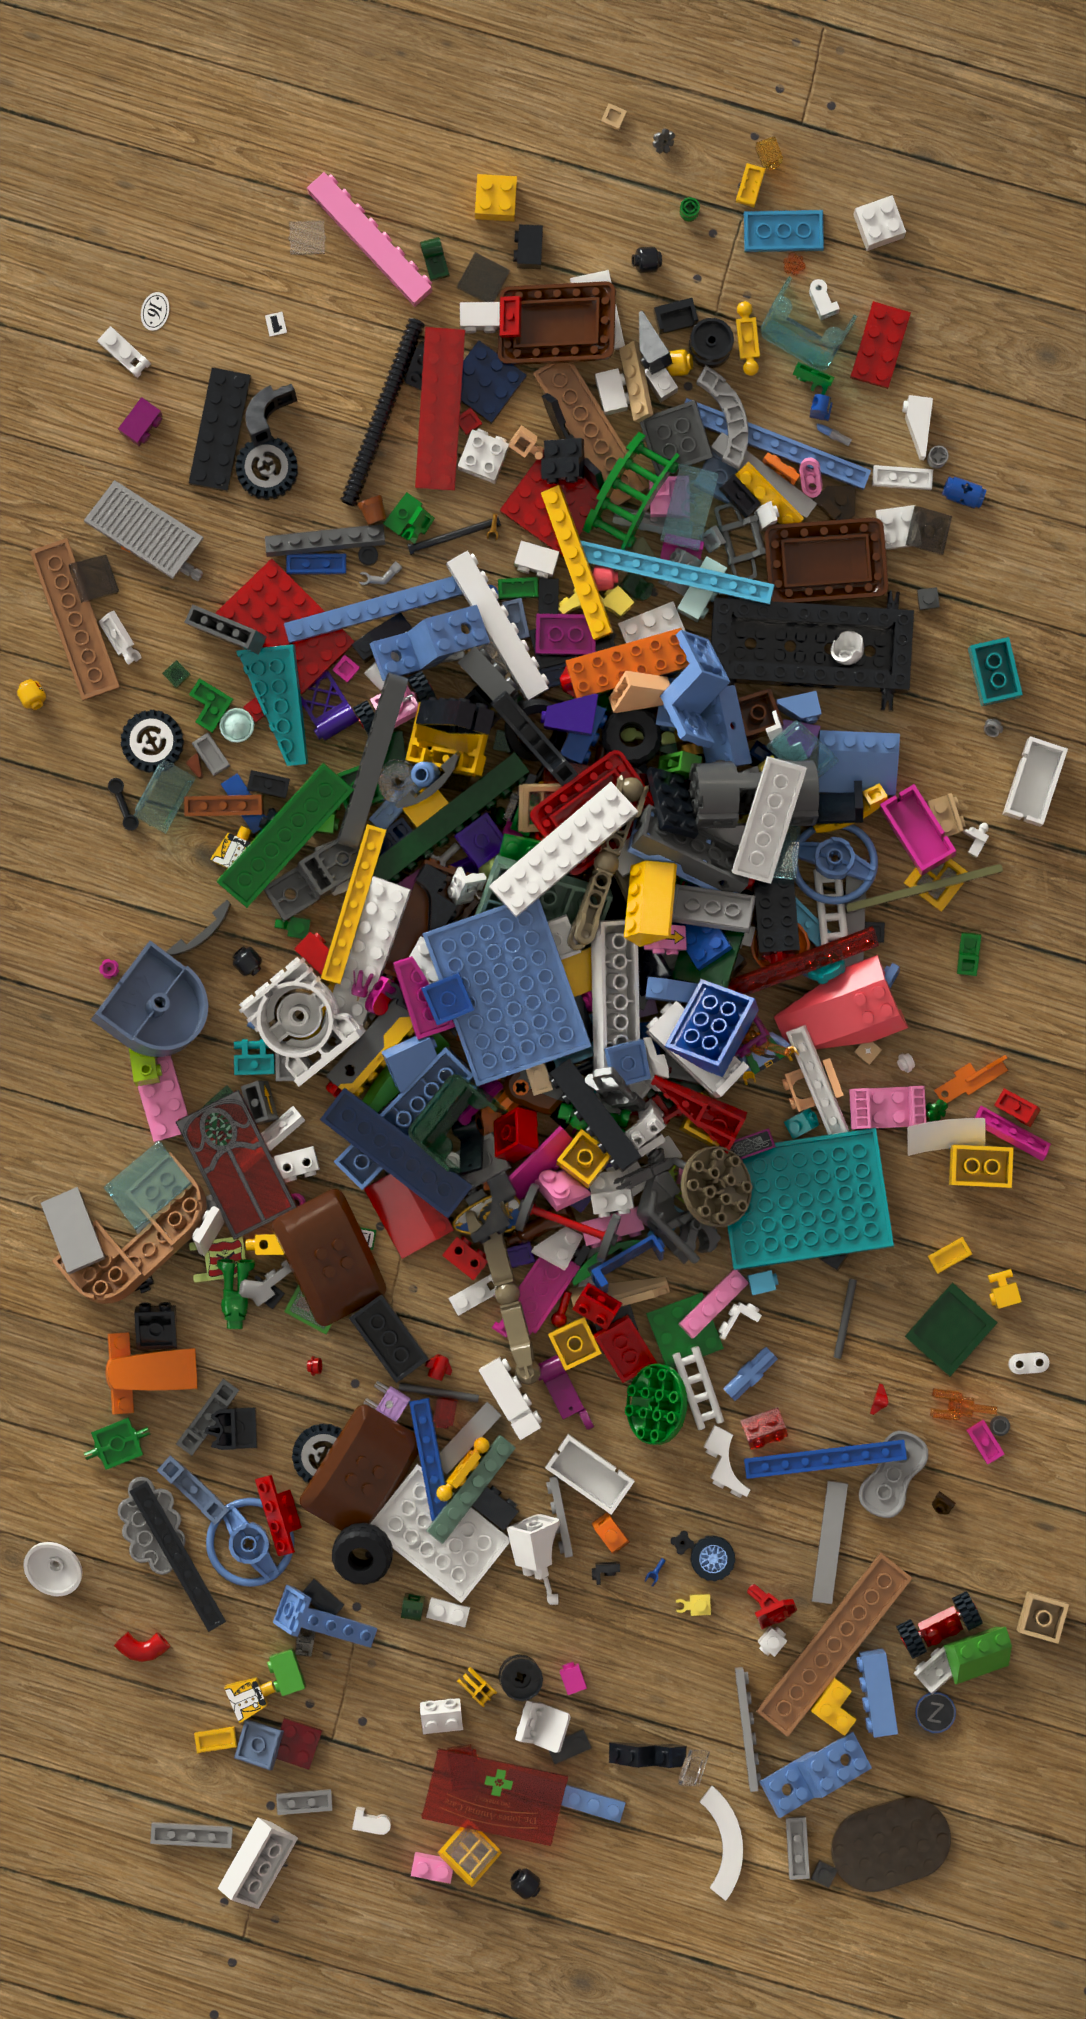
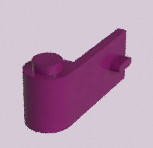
M558 1355L539 1363L541 1375L538 1380L544 1381L562 1419L564 1420L582 1411L584 1407Z

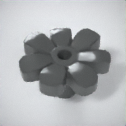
M666 128L662 129V133H656L653 137L655 140L653 147L656 148V152L659 154L662 152L668 153L670 151L669 146L674 144L672 139L675 138V134L672 131L669 132Z

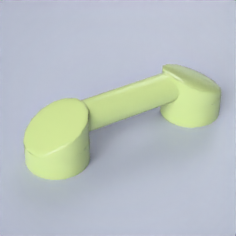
M627 728L621 732V739L626 743H631L635 739L644 740L643 734L640 731H636L635 728ZM666 731L662 734V746L676 743L672 732Z

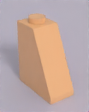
M625 671L609 696L613 713L663 705L664 703L660 695L670 685L668 677Z

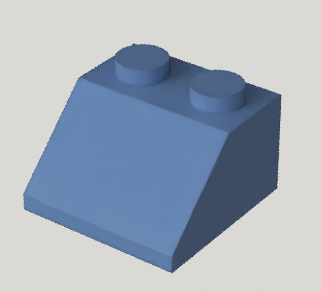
M816 691L781 698L776 701L778 710L796 722L815 724L822 714Z

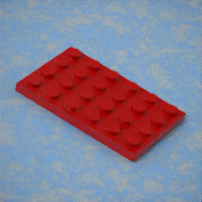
M272 558L215 612L217 615L252 628L267 636L262 648L295 644L301 695L335 664L355 642L343 629L289 644L284 623L325 611Z

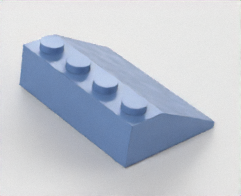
M820 730L818 733L817 750L819 793H853L854 781H862V791L880 783L888 796H895L900 734Z

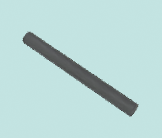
M849 1279L834 1358H842L857 1280Z
M402 1382L399 1384V1390L475 1403H478L479 1395Z

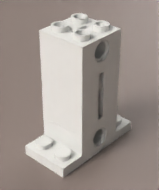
M677 1001L673 1004L671 1002L667 1003L660 1011L662 1013L660 1018L655 1017L646 1026L648 1030L645 1033L709 1092L708 1095L711 1098L717 1099L722 1097L749 1066L734 1056L724 1076L721 1077L699 1068L665 1048L666 1042L684 1011V1008Z

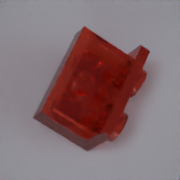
M778 1407L741 1420L750 1449L762 1448L765 1444L773 1441L779 1442L788 1436Z

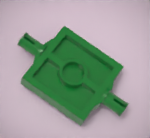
M128 1417L93 1431L91 1434L95 1442V1449L84 1452L85 1456L92 1453V1455L85 1458L89 1460L98 1456L102 1460L105 1470L142 1456L144 1453L140 1446V1439L151 1435L150 1431L142 1434L148 1431L149 1428L146 1427L136 1431Z

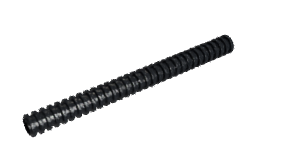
M409 318V324L405 326L407 328L403 332L405 335L401 337L402 341L399 342L400 347L397 348L398 353H395L394 364L390 366L392 369L388 371L389 376L386 377L387 382H384L383 393H380L379 396L381 398L377 400L378 405L375 406L376 410L373 411L374 416H371L372 422H369L368 433L364 435L366 438L362 440L363 445L360 446L361 451H358L357 462L353 464L355 467L351 469L352 474L349 475L350 480H347L346 491H343L342 494L344 496L340 499L347 505L357 506L358 503L356 501L360 499L359 494H362L363 483H366L365 477H368L367 472L371 470L369 467L373 464L371 461L375 459L374 454H377L376 448H379L378 443H381L382 440L380 438L384 435L382 432L386 430L385 425H388L389 414H392L391 408H394L393 403L397 401L396 397L399 396L398 391L401 390L400 385H403L402 379H405L404 374L408 372L406 370L410 366L408 363L412 361L413 351L416 350L415 345H418L417 340L420 339L419 334L423 332L422 328L425 327V324L418 319Z

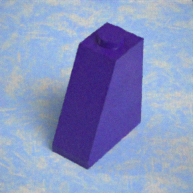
M591 694L547 706V710L542 711L541 723H544V729L592 736L598 694Z

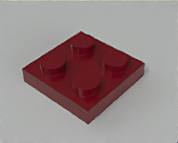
M284 1717L280 1728L284 1732L276 1759L309 1770L322 1730Z

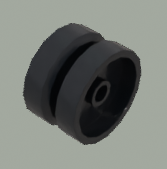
M706 318L699 321L693 327L689 340V353L698 365L716 368L723 365L729 359L734 343V335L730 326L718 318Z

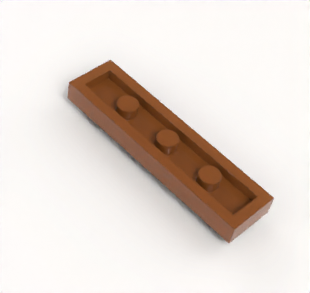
M263 795L184 796V816L264 815Z

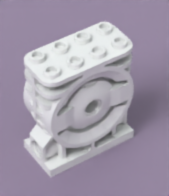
M296 957L285 967L287 969L286 972L283 969L270 979L271 984L266 982L254 992L256 994L255 997L251 994L240 1003L241 1009H239V1012L245 1014L248 1018L246 1020L254 1025L256 1032L259 1031L261 1038L269 1048L280 1055L286 1056L285 1067L295 1078L294 1082L299 1087L358 1040L366 1030L362 1025L359 1026L349 1013L339 1012L336 998L331 990L320 981L321 978L319 976L317 977L313 973V968H309L304 958L299 959ZM293 989H305L313 991L312 994L306 992H294L286 996L281 1001L277 1009L278 1021L270 1027L269 1022H271L275 1018L276 1004L279 998L284 993ZM326 1006L327 1010L325 1023L323 1028L317 1035H315L312 1038L304 1040L291 1038L286 1043L282 1041L288 1035L297 1038H302L313 1034L321 1025L323 1019L322 1008ZM295 1011H302L304 1019L296 1018ZM335 1032L341 1041L335 1046H330L327 1041ZM319 1051L321 1057L312 1063L307 1056Z

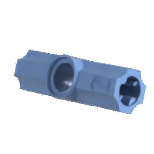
M765 1347L751 1361L749 1360L723 1389L736 1401L749 1387L755 1385L763 1377V1373L778 1358Z

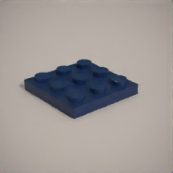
M478 340L463 361L461 402L469 408L471 407L474 412L492 424L527 375L512 364L502 363L495 351Z

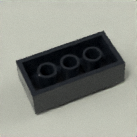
M383 1294L349 1317L396 1383L430 1359Z

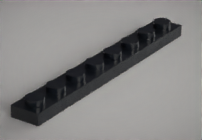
M145 1481L131 1489L129 1492L207 1631L210 1632L225 1623L226 1620L148 1482Z

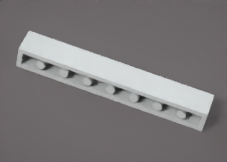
M467 550L448 561L446 566L469 605L478 606L488 637L516 685L520 688L519 690L525 700L534 699L548 691L547 685L550 683L545 674L541 675L537 668L540 666L535 657L531 658L528 654L529 647L525 640H520L517 633H519L517 626L514 622L510 623L507 616H509L507 609L504 605H499L497 601L499 596L495 589H490L486 583L489 580L485 572H480L476 566L479 563L473 553L470 555Z

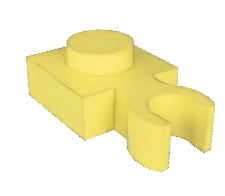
M710 1594L690 1595V1601H685L684 1599L676 1600V1603L682 1602L684 1604L683 1609H676L678 1613L690 1610L691 1616L711 1615Z

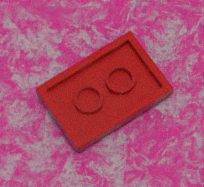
M628 1314L610 1324L607 1330L602 1329L593 1334L622 1383L636 1376L644 1367L657 1364L656 1359Z

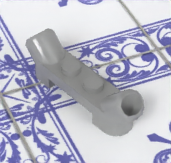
M285 1259L281 1263L282 1267L277 1271L273 1269L268 1272L263 1282L244 1279L240 1283L239 1288L241 1297L251 1298L258 1307L275 1295L271 1287L292 1272L287 1260Z

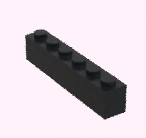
M570 1059L550 1072L552 1077L549 1079L555 1089L560 1088L564 1094L561 1097L567 1105H573L575 1108L574 1115L580 1122L584 1120L587 1124L586 1131L591 1138L595 1136L600 1143L597 1146L603 1154H609L611 1157L609 1162L615 1170L620 1169L623 1172L641 1159L639 1152L591 1087L585 1083V1079Z

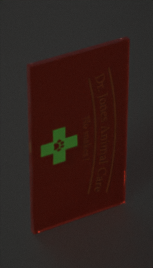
M438 1748L421 1819L551 1846L568 1776Z

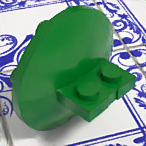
M664 1364L648 1365L640 1370L627 1388L628 1395L625 1415L628 1418L633 1433L639 1440L650 1445H662L671 1441L679 1433L681 1427H683L687 1412V1392L682 1378L672 1367Z

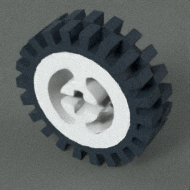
M144 710L139 714L133 715L134 717L127 721V725H124L123 733L121 734L120 743L126 759L137 769L148 773H158L159 771L167 770L170 766L172 767L176 760L178 761L183 751L184 740L180 726L170 715L159 710ZM151 727L161 730L159 734L152 731L149 732L154 739L157 738L155 744L158 749L162 746V740L166 739L165 748L157 755L144 754L145 749L155 751L151 744H147L150 740L146 734L143 736L142 743H138L140 734Z

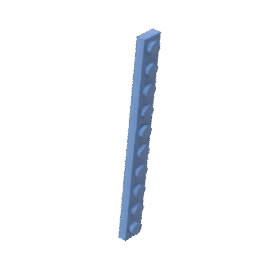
M686 398L685 403L693 400ZM697 402L704 428L719 434L723 432L728 436L727 423L723 412ZM748 422L747 445L767 453L769 452L772 455L801 465V462L806 458H814L820 464L821 474L864 490L871 470ZM807 465L809 469H813L812 465Z
M453 576L290 621L284 623V628L290 644L462 596L463 593Z

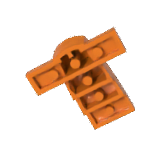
M129 1332L108 1334L109 1360L106 1365V1380L111 1389L112 1414L134 1413L133 1390L198 1389L195 1348L131 1355Z

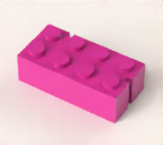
M915 784L899 793L900 802L897 803L895 795L880 804V811L921 876L956 856V849L947 836L944 837V830Z

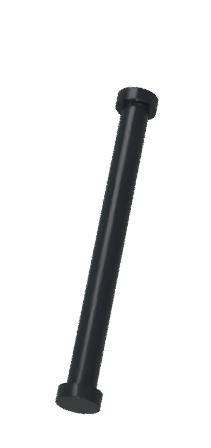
M497 517V527L501 526L499 517ZM492 519L412 545L408 543L410 555H413L416 551L491 528Z

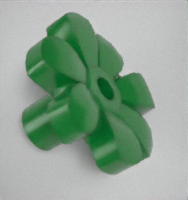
M938 1099L933 1104L929 1102L926 1105L928 1121H940L941 1116L945 1117V1110L948 1108V1104L941 1099Z

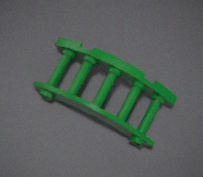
M640 432L636 434L626 447L628 452L624 458L620 457L608 475L596 497L598 503L595 509L590 510L582 529L590 533L594 527L596 529L599 527L623 541L620 550H626L628 547L632 548L637 539L635 537L637 529L650 504L671 473L674 474L679 467L677 463L679 454L676 453L670 461L645 447L643 441L646 435ZM637 454H642L665 468L657 476L634 463L633 459ZM630 469L654 483L647 496L622 482L620 478L625 470ZM614 489H619L642 502L636 516L611 502L609 498ZM608 509L631 522L632 524L627 534L602 521L601 515L603 510Z

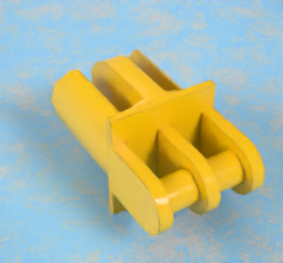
M469 1667L468 1671L481 1684L479 1685L467 1673L463 1675V1678L475 1691L462 1679L459 1678L457 1682L482 1707H485V1703L491 1700L490 1697L498 1692L473 1668ZM485 1685L490 1689L487 1693L482 1690ZM479 1692L483 1695L481 1699L476 1696Z

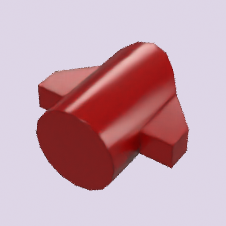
M437 1354L425 1363V1367L430 1368L427 1376L439 1381H443L445 1374L451 1376L452 1369L447 1357Z

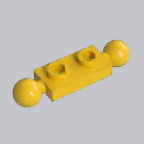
M743 301L737 306V313L742 319H736L740 360L746 359L743 365L744 373L753 376L759 370V365L754 361V358H760L756 317H749L753 310L752 305L749 302Z
M480 1437L475 1440L473 1451H468L445 1481L447 1484L437 1489L436 1494L439 1500H450L453 1488L461 1487L466 1482L468 1473L476 1469L479 1464L478 1460L481 1458L480 1453L487 1452L490 1447L489 1441L486 1438Z

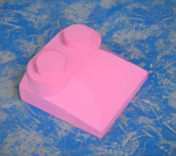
M563 1169L558 1171L545 1170L540 1173L539 1179L535 1180V1184L540 1186L539 1191L556 1212L591 1195L584 1185Z

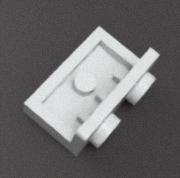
M944 1647L935 1649L927 1662L923 1661L915 1668L914 1675L931 1694H934L953 1677Z
M459 1698L420 1703L423 1734L463 1730Z

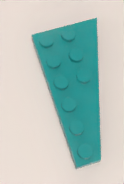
M295 644L264 647L259 655L248 650H237L236 653L242 661L243 669L250 679L251 687L260 707L268 719L269 727L276 737L277 745L286 765L308 764Z

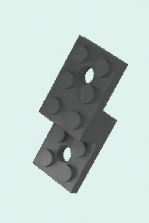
M336 839L299 861L296 868L269 883L263 891L282 921H287L330 895L337 886L349 880L352 876L360 847L358 846L357 849L340 845L337 844ZM345 854L348 857V862L346 864L339 863L337 860L338 855ZM293 890L296 897L292 900L287 899L285 891Z

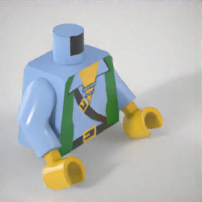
M753 1025L750 1026L745 1035L748 1042L758 1036ZM769 1032L770 1036L766 1038L768 1040L766 1043L759 1047L753 1046L750 1048L751 1052L743 1058L738 1056L741 1062L744 1061L749 1066L742 1074L744 1084L748 1085L747 1079L752 1078L755 1083V1074L786 1056L790 1061H793L790 1055L797 1053L799 1056V1052L783 1037Z

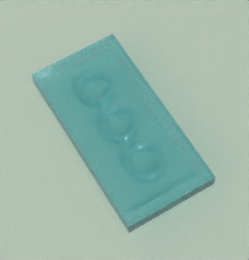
M680 464L660 541L699 551L719 476L718 473Z

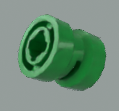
M685 198L680 205L679 212L681 218L688 222L696 220L699 215L700 204L695 198Z

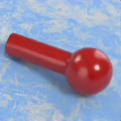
M564 1291L558 1312H555L551 1317V1323L557 1328L564 1326L567 1322L565 1313L572 1296L570 1291Z

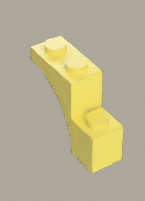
M619 585L615 589H608L604 593V599L600 595L605 610L612 612L619 619L635 603ZM575 589L573 590L575 593L570 598L566 597L559 603L560 608L558 612L560 614H569L582 608Z

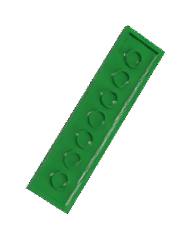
M323 762L218 878L217 883L248 908L354 789Z

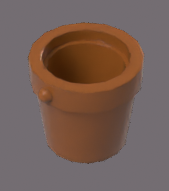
M381 495L358 503L359 510L361 509L368 525L387 519Z

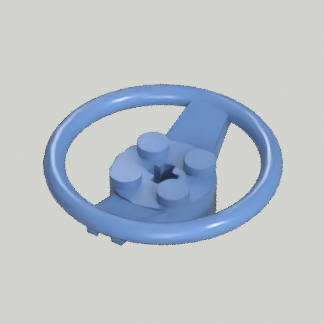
M854 824L842 829L852 832L863 841L869 852L870 864L856 855L850 843L843 838L831 837V839L821 843L805 842L811 835L816 833L813 826L806 829L796 840L792 848L794 880L798 887L810 898L825 904H844L859 898L872 885L878 870L876 848L869 836ZM837 855L839 861L833 862L829 857ZM798 859L815 864L816 871L828 879L842 880L847 875L864 882L858 889L847 895L837 897L822 895L812 890L804 882L799 871Z
M243 1498L225 1505L229 1511L222 1519H224L230 1534L229 1550L231 1555L238 1562L250 1564L262 1577L247 1579L235 1576L227 1571L219 1562L214 1548V1537L221 1520L216 1525L212 1522L210 1523L206 1536V1549L212 1566L223 1578L240 1586L255 1587L273 1581L286 1569L293 1553L284 1555L279 1565L276 1566L268 1551L270 1541L266 1530L254 1522L249 1523L237 1509L244 1506L263 1508L261 1499ZM292 1531L290 1532V1537L294 1547V1533ZM246 1538L254 1541L253 1548L250 1549V1547L246 1548L244 1546Z

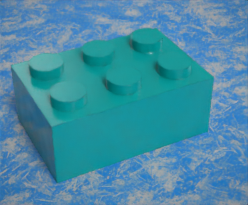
M1009 637L969 646L968 653L981 707L1018 699L1023 695Z

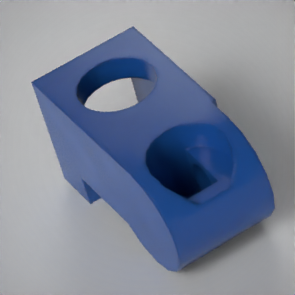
M815 394L809 417L829 421L833 403L831 402L832 398L822 394Z

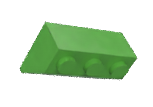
M993 1627L944 1645L954 1683L959 1684L1009 1666L1012 1645L1006 1627Z

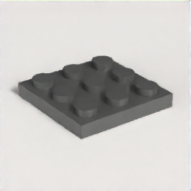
M696 400L655 413L640 422L642 432L646 435L645 441L648 449L669 461L676 453L680 455L677 461L679 464L677 470L714 458ZM652 460L655 473L659 476L665 467Z

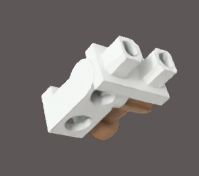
M652 1099L645 1103V1110L638 1111L639 1116H629L627 1129L624 1132L637 1149L666 1127L662 1118L664 1112Z

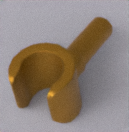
M493 513L491 529L487 533L488 540L490 532L496 533V540L499 537L496 531L498 517L496 513Z

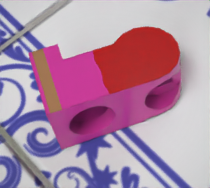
M380 976L365 1001V1009L368 1012L376 1015H383L387 1012L388 1003L391 998L387 997L385 992L390 994L395 992V987L390 985L393 982L392 980Z

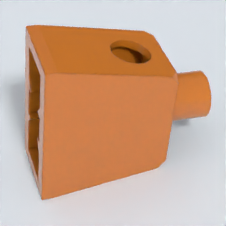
M608 1512L591 1523L613 1554L630 1543Z

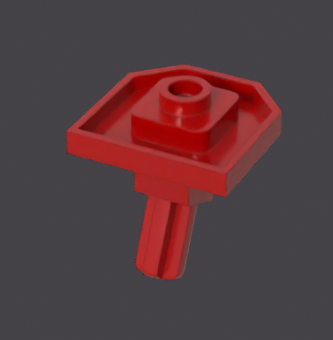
M755 1584L751 1585L747 1590V1594L760 1604L761 1610L755 1612L761 1629L781 1623L797 1611L793 1599L778 1601L769 1592L766 1594Z

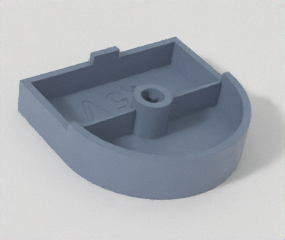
M149 941L90 1020L139 1054L150 1057H165L176 1054L186 1048L201 1032L208 1015V998L201 980L191 968L185 967L152 941Z

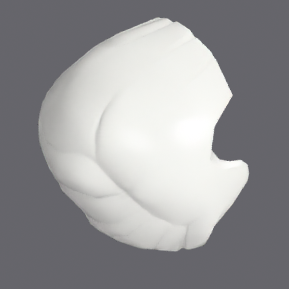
M854 631L842 632L831 646L832 657L838 663L844 665L858 662L864 653L862 636Z

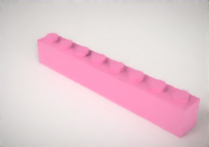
M323 172L307 187L308 194L405 298L416 307L432 292V287L430 286L432 282L427 276H421L417 272L419 269L412 261L408 262L404 258L405 253L398 246L395 248L390 243L392 241L385 232L381 233L377 229L378 224L371 217L368 219L364 215L365 211L358 203L355 205L350 200L352 198L345 189L341 190L337 186V180L331 174L328 176Z

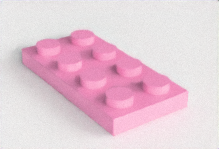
M171 1055L157 1058V1064H161L163 1076H159L160 1083L138 1086L154 1142L181 1135L176 1121L188 1116ZM191 1124L187 1133L193 1131Z

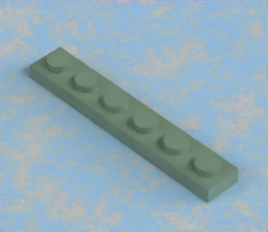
M498 1435L489 1447V1450L479 1460L476 1469L470 1472L466 1482L457 1489L426 1532L443 1544L516 1447L501 1435Z

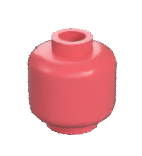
M596 565L591 570L598 591L613 589L614 583H618V571H614L612 568Z

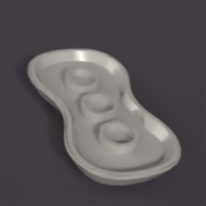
M895 1431L884 1442L904 1440L907 1460L879 1463L876 1470L864 1480L859 1490V1500L862 1506L878 1517L891 1518L903 1509L910 1481L923 1469L928 1460L927 1445L919 1437L906 1431Z

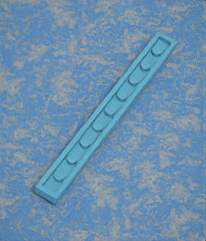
M581 541L589 564L770 605L774 584Z

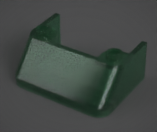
M453 1074L446 1079L408 1130L409 1137L447 1172L459 1173L461 1169L447 1158L452 1152L453 1143L446 1136V1133L470 1104L479 1110L489 1106L494 1112L504 1114L508 1112L488 1092L457 1074Z

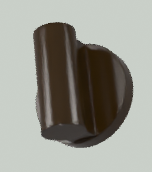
M940 1491L932 1502L934 1510L941 1515L949 1514L956 1504Z

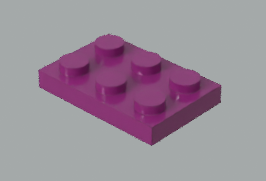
M536 614L535 654L586 655L595 652L596 640L591 635L585 615Z

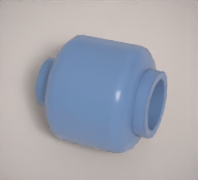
M419 762L411 771L412 781L419 787H429L440 777L439 768L432 762Z

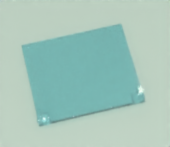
M158 1141L106 1184L104 1189L134 1229L137 1230L192 1183L168 1153L163 1143Z

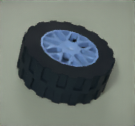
M713 1535L701 1538L695 1543L690 1559L692 1567L699 1577L707 1581H717L724 1579L733 1570L735 1553L728 1541Z

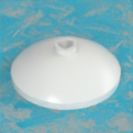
M53 1542L39 1543L28 1551L24 1559V1572L27 1579L37 1590L47 1595H68L76 1590L82 1580L83 1571L79 1559L70 1549L61 1544Z

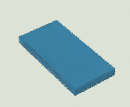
M823 210L744 211V252L824 250Z

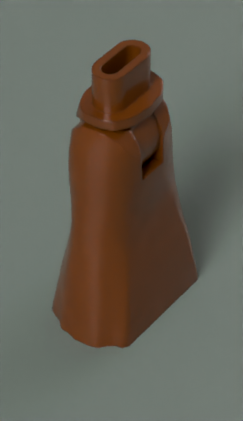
M570 1205L557 1212L553 1207L547 1210L576 1221ZM539 1216L528 1222L523 1232L513 1231L514 1235L508 1237L507 1241L511 1246L517 1243L525 1244L549 1231L566 1226Z

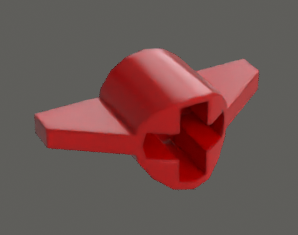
M879 1383L870 1411L872 1415L887 1407L889 1402L884 1385Z

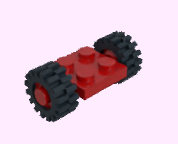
M967 1591L952 1598L958 1611L952 1606L918 1623L919 1631L916 1630L911 1619L896 1626L901 1640L912 1659L927 1652L922 1638L927 1647L937 1645L943 1639L955 1636L963 1630L961 1618L968 1631L983 1624L978 1610Z

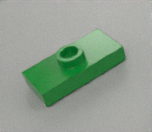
M406 492L383 525L400 536L409 524L408 522L417 507H422L423 503Z
M538 577L498 579L499 600L539 598Z

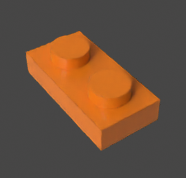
M768 452L762 460L765 465L793 486L798 481L800 474L793 467L781 462L778 456L771 455Z

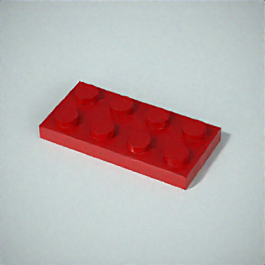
M873 301L850 378L882 388H889L911 312Z

